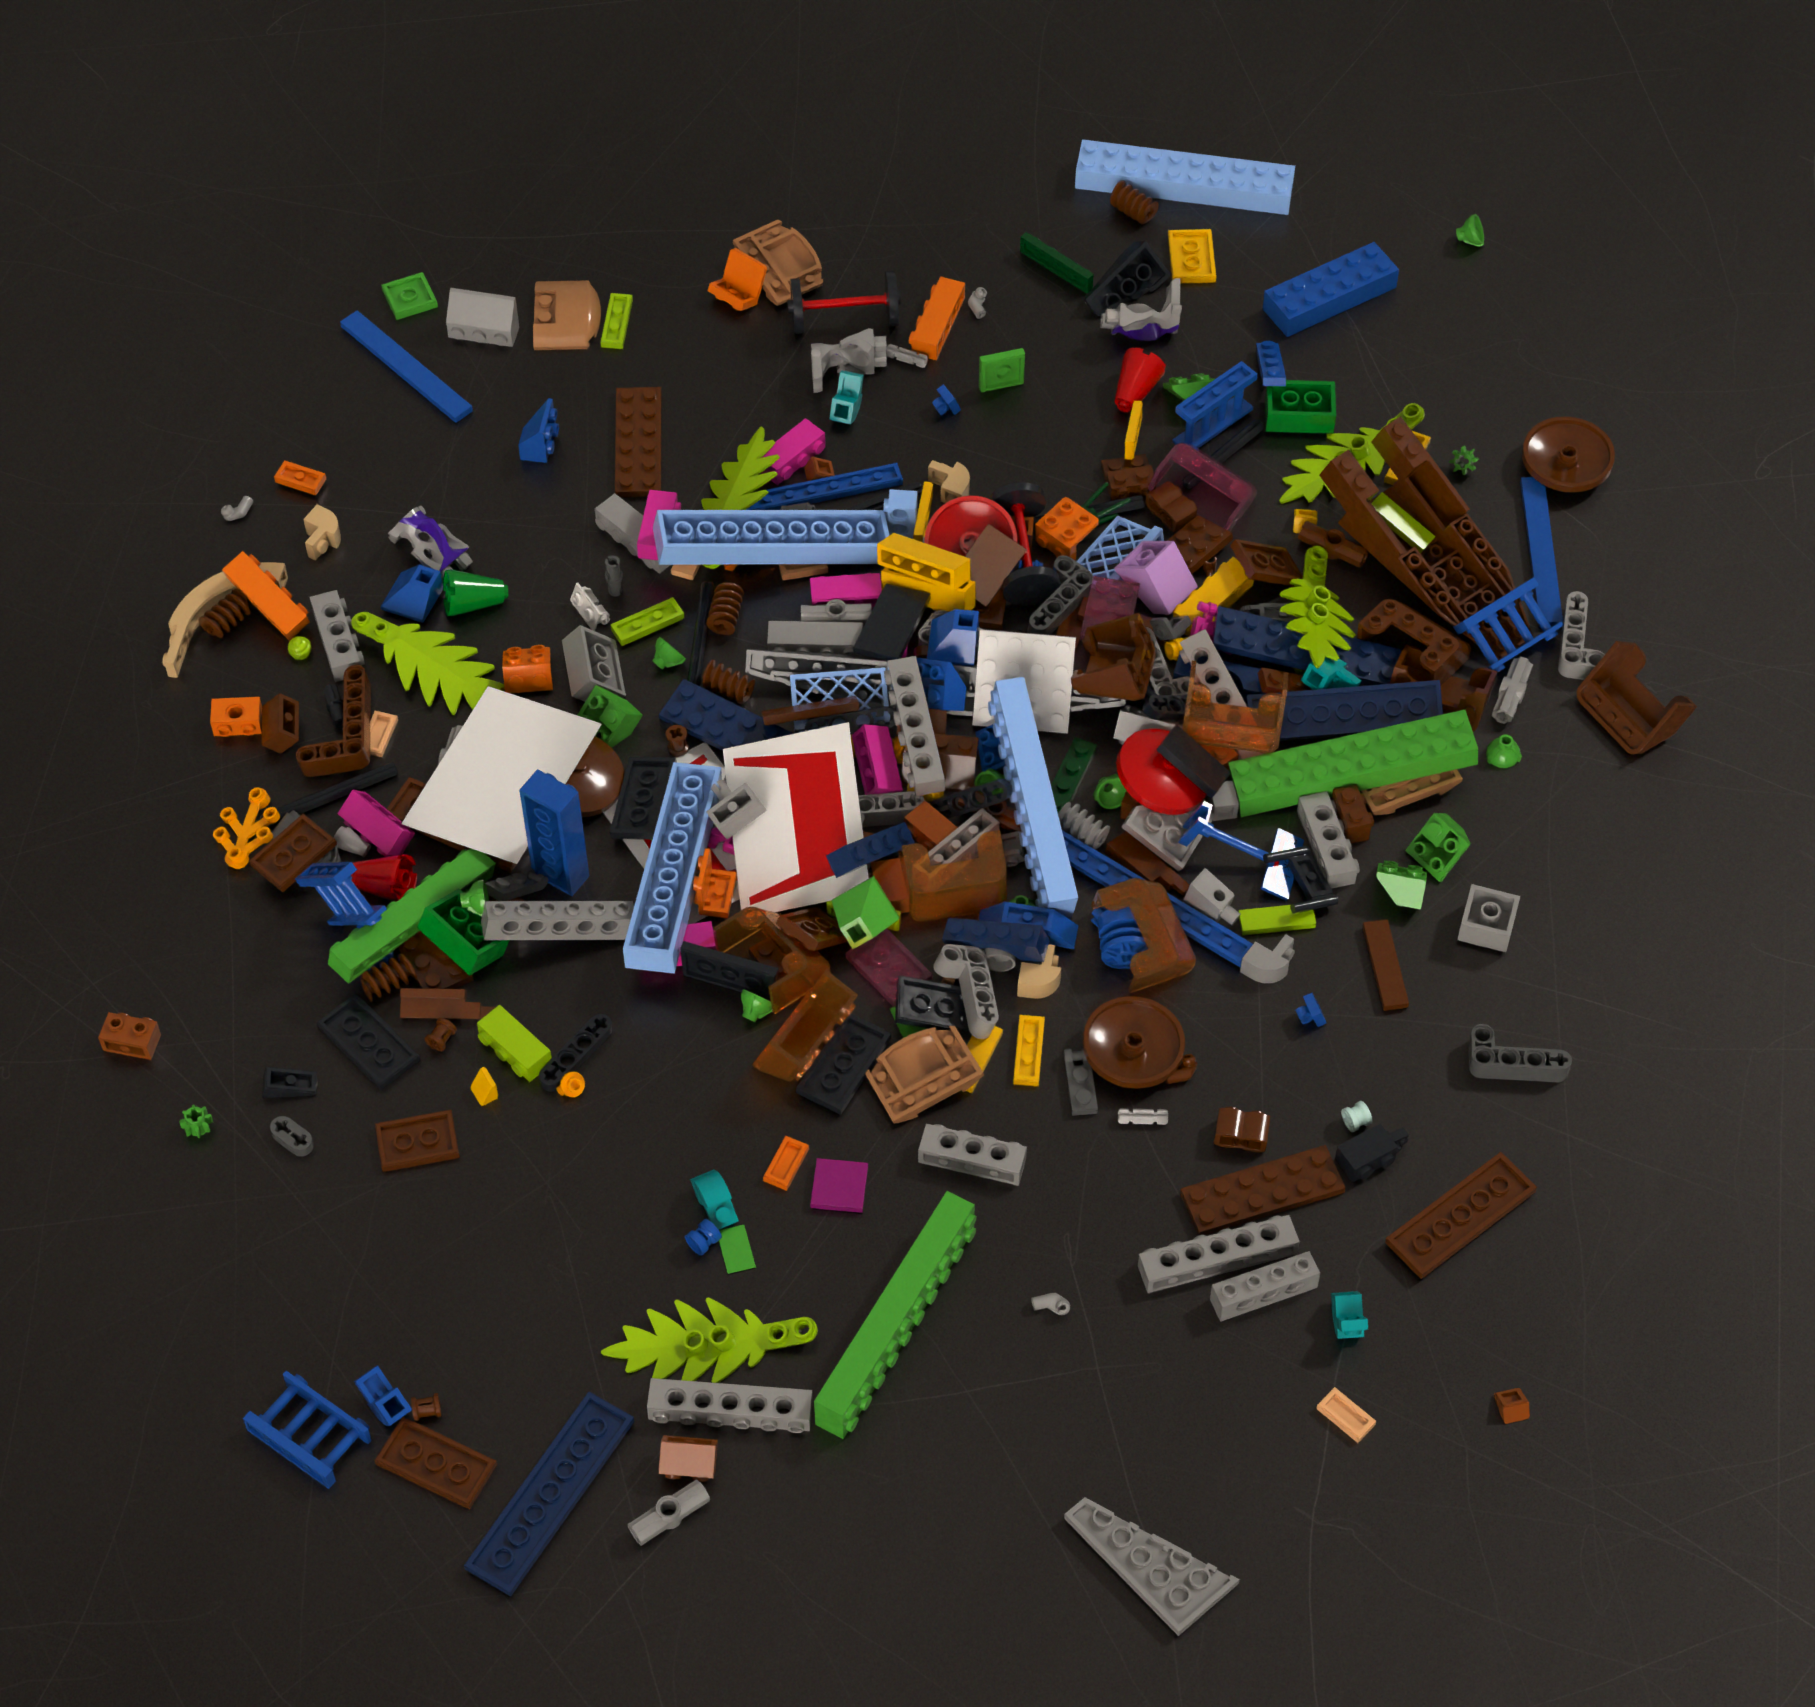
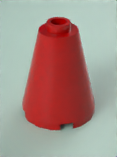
M1141 348L1127 349L1123 357L1114 400L1119 410L1123 412L1132 411L1134 400L1143 401L1164 376L1166 364L1156 354L1152 352L1149 355L1142 353L1144 349Z
M401 854L353 863L357 870L351 875V880L361 891L397 902L407 890L416 888L417 873H413L412 865L416 866L410 855Z

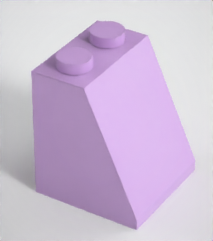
M1142 541L1114 568L1116 573L1153 614H1172L1175 607L1187 600L1190 593L1198 587L1174 541Z

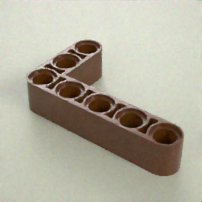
M352 665L344 672L343 740L305 745L296 752L295 756L301 771L307 777L360 770L370 763L371 685L365 669L361 665Z

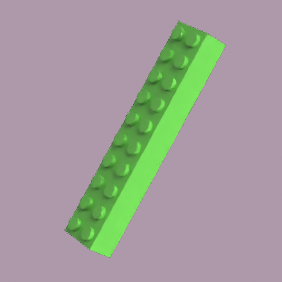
M1460 710L1228 762L1229 771L1231 772L1229 778L1234 783L1240 816L1245 817L1298 805L1299 797L1327 791L1329 797H1332L1333 789L1357 784L1359 791L1478 765V746L1466 710Z
M946 1191L814 1401L815 1425L842 1439L845 1438L848 1431L853 1432L859 1420V1413L861 1410L865 1411L871 1403V1394L874 1389H879L885 1380L884 1373L887 1368H892L895 1365L899 1356L897 1352L901 1346L905 1347L908 1344L912 1335L910 1331L914 1325L918 1326L921 1323L927 1304L931 1305L934 1302L938 1293V1286L940 1283L944 1284L947 1281L953 1262H959L965 1243L972 1241L976 1233V1228H974L977 1218L974 1215L975 1204Z

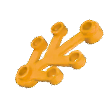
M259 787L253 788L249 792L248 800L250 806L243 826L238 821L237 814L233 808L226 807L220 813L222 820L229 824L238 836L236 845L229 839L230 834L225 827H218L213 832L215 840L222 844L227 851L225 862L234 869L245 867L249 862V854L273 839V833L267 826L276 823L280 819L277 809L269 807L264 811V817L254 824L258 811L267 807L270 803V796L266 790ZM256 834L257 838L247 843L248 839Z

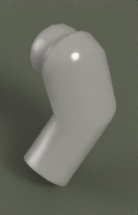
M978 287L968 300L969 307L978 319L983 318L986 314L982 304L985 301L987 291L982 287Z
M243 496L237 507L232 508L231 505L222 507L221 514L228 521L245 517L253 504V499L249 496Z
M1049 1293L1031 1298L1034 1311L1048 1308L1058 1315H1066L1070 1311L1069 1301L1057 1293Z

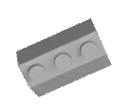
M450 288L446 319L448 337L513 347L519 330L516 297Z
M579 625L562 640L571 696L585 702L596 685L624 698L626 693L616 640Z
M1126 705L1119 712L1113 738L1118 739L1119 743L1123 745L1129 736L1140 730L1156 728L1170 731L1176 724L1190 735L1194 732L1197 722L1189 720H1154L1146 716L1143 708Z

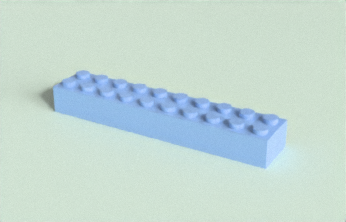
M1082 139L1076 167L1075 188L1112 193L1117 183L1124 180L1126 186L1132 185L1133 189H1138L1139 194L1144 193L1146 197L1288 215L1295 166Z
M657 510L653 524L659 565L877 564V543L889 536L883 510Z
M1024 677L995 681L994 690L990 692L991 701L988 702V711L990 716H994L993 731L995 737H999L1000 745H998L1000 759H1004L1006 765L1003 768L1004 777L1010 782L1013 789L1010 801L1015 803L1016 810H1014L1016 825L1020 824L1021 832L1019 833L1020 844L1026 848L1025 864L1026 868L1031 869L1032 873L1030 885L1032 891H1036L1038 898L1035 900L1036 907L1055 909L1065 917L1071 918L1078 901V894Z
M673 762L623 946L625 968L675 974L681 951L680 947L683 943L696 892L693 891L694 877L699 876L700 870H698V859L700 855H704L713 827V821L706 811L719 802L711 787L715 783L719 789L721 788L717 781L722 780L721 767Z

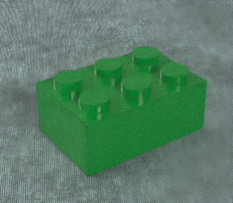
M1286 380V386H1266V432L1334 434L1336 421L1335 381Z
M457 889L425 907L417 928L470 976L502 957L510 940H484L481 925L482 916L469 911L468 907L462 908L460 893L464 892Z

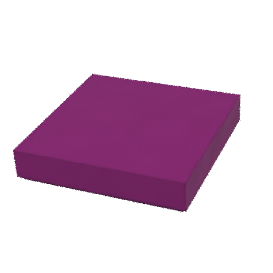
M817 1158L811 1208L863 1213L868 1163Z

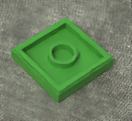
M423 272L381 285L396 320L438 307L437 300Z
M1020 348L981 356L979 359L980 391L986 392L1024 384V349Z

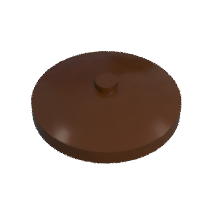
M1554 417L1538 423L1528 432L1524 440L1522 459L1530 475L1544 486L1562 492H1582L1599 486L1609 477L1615 460V450L1608 435L1595 424L1575 417Z
M594 736L565 784L572 785L578 791L582 817H591L603 813L617 801L624 779L622 762L607 743Z
M1137 996L1112 999L1100 1005L1086 1022L1083 1034L1085 1057L1099 1076L1115 1085L1136 1089L1155 1086L1171 1077L1180 1066L1183 1058L1185 1036L1180 1022L1170 1010L1151 999Z

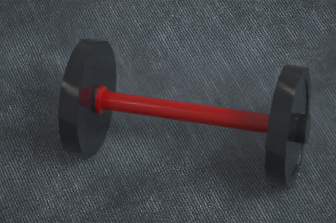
M885 271L884 295L810 301L802 299L800 279H790L791 300H787L788 313H792L794 334L804 333L803 312L805 310L885 304L889 326H899L901 292L897 291L895 271Z
M1028 482L1004 485L995 490L989 496V499L1002 506L1010 516H1015L1019 544L1027 549V552L1022 558L1023 568L1010 573L1003 580V596L1005 600L1015 605L1033 606L1041 604L1061 586L1058 573L1053 569L1032 565L1024 517H1035L1045 509V493L1038 485Z

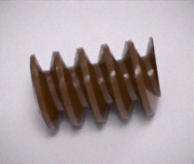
M1124 180L1117 183L1110 197V203L1113 207L1124 212L1127 216H1131L1132 219L1137 220L1140 224L1148 223L1155 216L1159 207L1157 201L1153 202L1151 197L1146 198L1144 193L1139 194V190L1133 189L1130 184L1126 186Z
M725 582L717 585L707 618V626L716 634L729 636L735 632L736 619L739 616L740 604H742V597L744 596V591L739 585Z
M233 589L231 593L225 595L224 599L219 600L218 605L212 606L211 611H206L204 616L199 617V624L207 633L223 638L224 635L221 629L228 633L230 632L228 624L233 627L237 626L235 618L239 621L244 620L242 612L245 615L251 614L248 608V600L238 589Z
M712 659L703 673V687L707 690L711 689L714 693H719L722 697H728L731 701L736 700L740 705L747 702L754 690L755 679L748 683L749 676L747 674L740 679V671L737 670L732 675V668L728 667L724 671L723 663H720L715 668L716 661Z
M401 953L397 955V961L394 958L388 959V965L385 962L379 963V970L375 966L370 967V974L367 971L361 974V983L366 996L370 1001H373L372 993H375L380 998L382 997L381 989L384 988L387 993H391V984L399 989L400 980L408 985V977L411 976L417 981V975L411 962Z

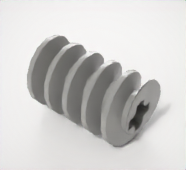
M1071 802L1066 803L1058 813L1063 831L1070 833L1071 836L1091 848L1098 849L1106 840L1110 832V826L1106 825L1101 829L1103 825L1102 820H1098L1094 824L1095 815L1092 814L1086 818L1088 814L1086 809L1078 813L1081 807L1079 804H1075L1071 808Z

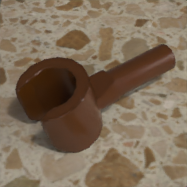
M1214 557L1213 562L1205 561L1202 567L1203 571L1206 572V578L1208 576L1212 577L1216 571V557Z

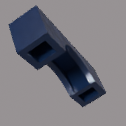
M1179 653L1173 679L1192 677L1189 672L1193 670L1190 663L1185 664ZM1201 656L1197 659L1196 663L1204 664L1207 662L1208 657ZM1223 661L1245 704H1248L1247 695L1267 694L1262 692L1257 674L1261 668ZM1212 676L1207 680V683L1218 682L1219 678Z
M903 822L847 844L826 855L836 878L876 860H883L914 845L915 842L906 823Z
M948 918L942 938L945 945L974 946L980 949L994 948L1006 951L1016 956L1019 960L1044 962L1050 942L1042 925Z

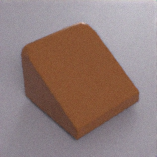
M811 457L804 467L807 481L835 476L832 462L829 460Z
M1520 1388L1494 1393V1398L1505 1424L1529 1419V1401Z

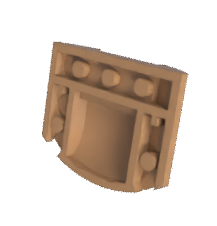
M775 220L733 240L735 248L766 265L767 271L762 288L766 292V297L777 306L787 302V300H791L790 279L792 278L800 279L801 295L823 285L821 263L813 247L793 227L790 230L781 226L782 221Z
M589 280L537 281L534 290V350L588 349L590 346L588 341L592 337H596L601 323L600 300Z
M1458 769L1366 789L1360 792L1364 794L1366 803L1373 815L1395 813V809L1437 793L1442 795L1461 783L1463 778Z
M949 1026L950 1030L936 1031V1027L911 1034L886 1049L877 1058L878 1062L871 1073L867 1070L865 1075L894 1124L916 1118L918 1113L961 1090L965 1092L984 1076L955 1026Z

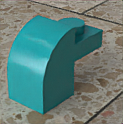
M844 370L840 372L837 394L832 398L829 420L852 424L855 421L863 394H861L864 375Z
M1325 657L1324 662L1318 669L1314 666L1313 662H1310L1301 679L1304 684L1313 690L1356 687L1360 685L1362 680L1345 669L1346 662L1340 659L1335 661Z
M713 1169L690 1179L699 1204L704 1206L709 1221L718 1230L739 1221L731 1202V1194L718 1171Z
M1358 1291L1331 1293L1332 1316L1337 1338L1364 1337V1330H1368V1319L1363 1316L1362 1294Z

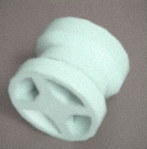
M1363 1101L1355 1103L1352 1108L1346 1107L1341 1111L1343 1121L1351 1132L1359 1130V1127L1362 1125L1368 1126L1372 1124L1371 1113Z

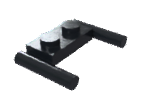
M1309 846L1263 855L1265 864L1289 859L1288 866L1307 899L1304 902L1291 904L1290 909L1293 914L1338 904V898L1336 895H1333L1329 884L1310 853Z

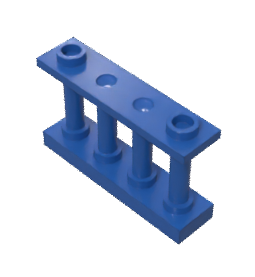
M1241 361L1177 405L1175 413L1186 421V428L1183 433L1173 439V443L1189 455L1251 412L1254 407L1243 399L1244 388L1257 380V373Z
M1534 577L1453 627L1458 635L1464 631L1468 634L1471 633L1490 664L1487 667L1488 669L1497 672L1505 668L1503 663L1544 638L1548 641L1558 635L1556 630L1564 626L1561 621L1551 627L1534 600L1532 589L1539 585ZM1518 598L1521 601L1524 600L1543 631L1534 638L1514 607L1516 605L1514 600ZM1500 609L1503 612H1507L1525 641V644L1517 649L1497 619L1498 614L1496 612ZM1482 620L1490 624L1508 653L1499 660L1479 630L1480 625L1478 623Z
M352 862L313 863L295 878L300 887H314L335 915L327 921L329 925L372 926L381 920V914L387 910L384 905L370 906L352 882L351 875L357 870Z
M285 1371L283 1377L288 1388L263 1415L257 1416L249 1411L243 1418L247 1431L329 1489L336 1482L333 1465L357 1438H360L367 1444L372 1441L369 1426L360 1418L355 1420L307 1386L308 1383L300 1375L296 1374L293 1376L288 1371ZM296 1394L308 1401L284 1429L278 1431L272 1427L271 1421ZM317 1408L328 1415V1418L304 1444L297 1445L292 1441V1435ZM337 1423L349 1430L325 1459L321 1458L318 1460L313 1456L312 1451Z

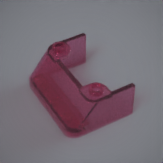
M1188 443L1176 444L1156 468L1148 489L1152 491L1173 463H1178L1239 504L1224 529L1231 531L1253 502L1257 494L1255 486L1196 446Z

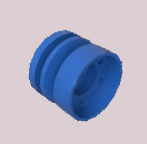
M1120 905L1109 908L1101 913L1097 924L1099 938L1101 939V960L1104 964L1117 969H1132L1149 962L1153 957V945L1150 935V918L1147 911L1138 906Z

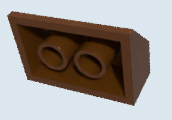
M934 733L945 778V791L958 792L964 790L967 786L974 787L979 738ZM916 745V746H914V747H915V748H921V747H923V746H921V745ZM904 761L901 781L902 787H907V773L911 772L909 766L905 767ZM920 766L919 768L925 769L927 766Z

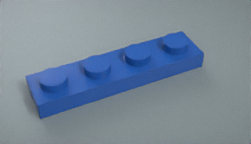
M1273 341L1256 343V355L1263 386H1286V375L1279 344Z

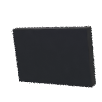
M1177 724L1170 730L1156 749L1211 798L1218 792L1231 773Z
M898 976L896 980L895 1023L927 1029L936 1027V1030H950L949 1026H955L960 1035H969L970 1031L960 986Z

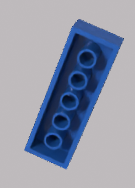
M1372 242L1265 290L1263 310L1284 335L1289 337L1396 288L1399 269L1375 242Z
M537 769L519 790L531 868L534 869L536 874L546 876L549 884L573 896L589 877L579 793L572 785H565L552 774L544 773Z

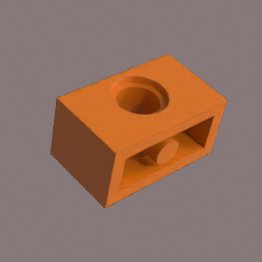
M260 697L212 699L210 723L214 736L227 737L229 735L250 736L262 734V704Z

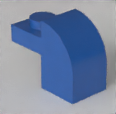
M379 1366L373 1367L354 1381L368 1402L367 1405L384 1425H392L412 1410L399 1389L391 1386Z

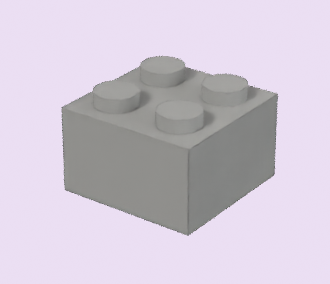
M1471 884L1457 940L1506 952L1520 896Z

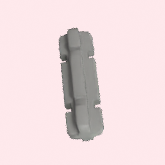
M888 344L887 357L893 359L897 357L896 360L912 365L916 363V366L921 368L926 367L928 363L927 355L921 353L917 355L915 351L902 347L898 349V346Z
M1120 1108L1118 1110V1123L1129 1124V1121H1132V1124H1153V1122H1157V1124L1166 1125L1168 1123V1110L1157 1109V1112H1154V1109H1133V1111H1129L1128 1108Z

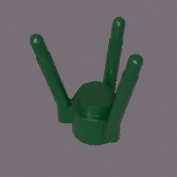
M1105 482L1081 507L1099 519L1131 502V499L1127 498L1099 513L1093 507L1087 508L1109 485L1108 482ZM1118 514L1099 519V524L1115 519Z

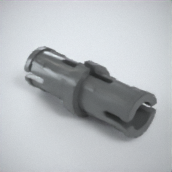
M608 556V559H605L606 572L604 575L606 582H608V593L611 596H619L620 592H623V572L620 570V559L617 556Z

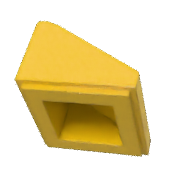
M1294 509L1293 532L1300 533L1303 524L1307 521L1317 525V511Z
M485 1067L480 1068L471 1084V1091L479 1104L484 1106L498 1099V1091L488 1070Z

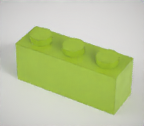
M498 1005L477 1022L479 1040L485 1046L490 1045L501 1061H507L516 1075L525 1077L529 1082L535 1079L541 1069L552 1059L551 1051L501 1005Z

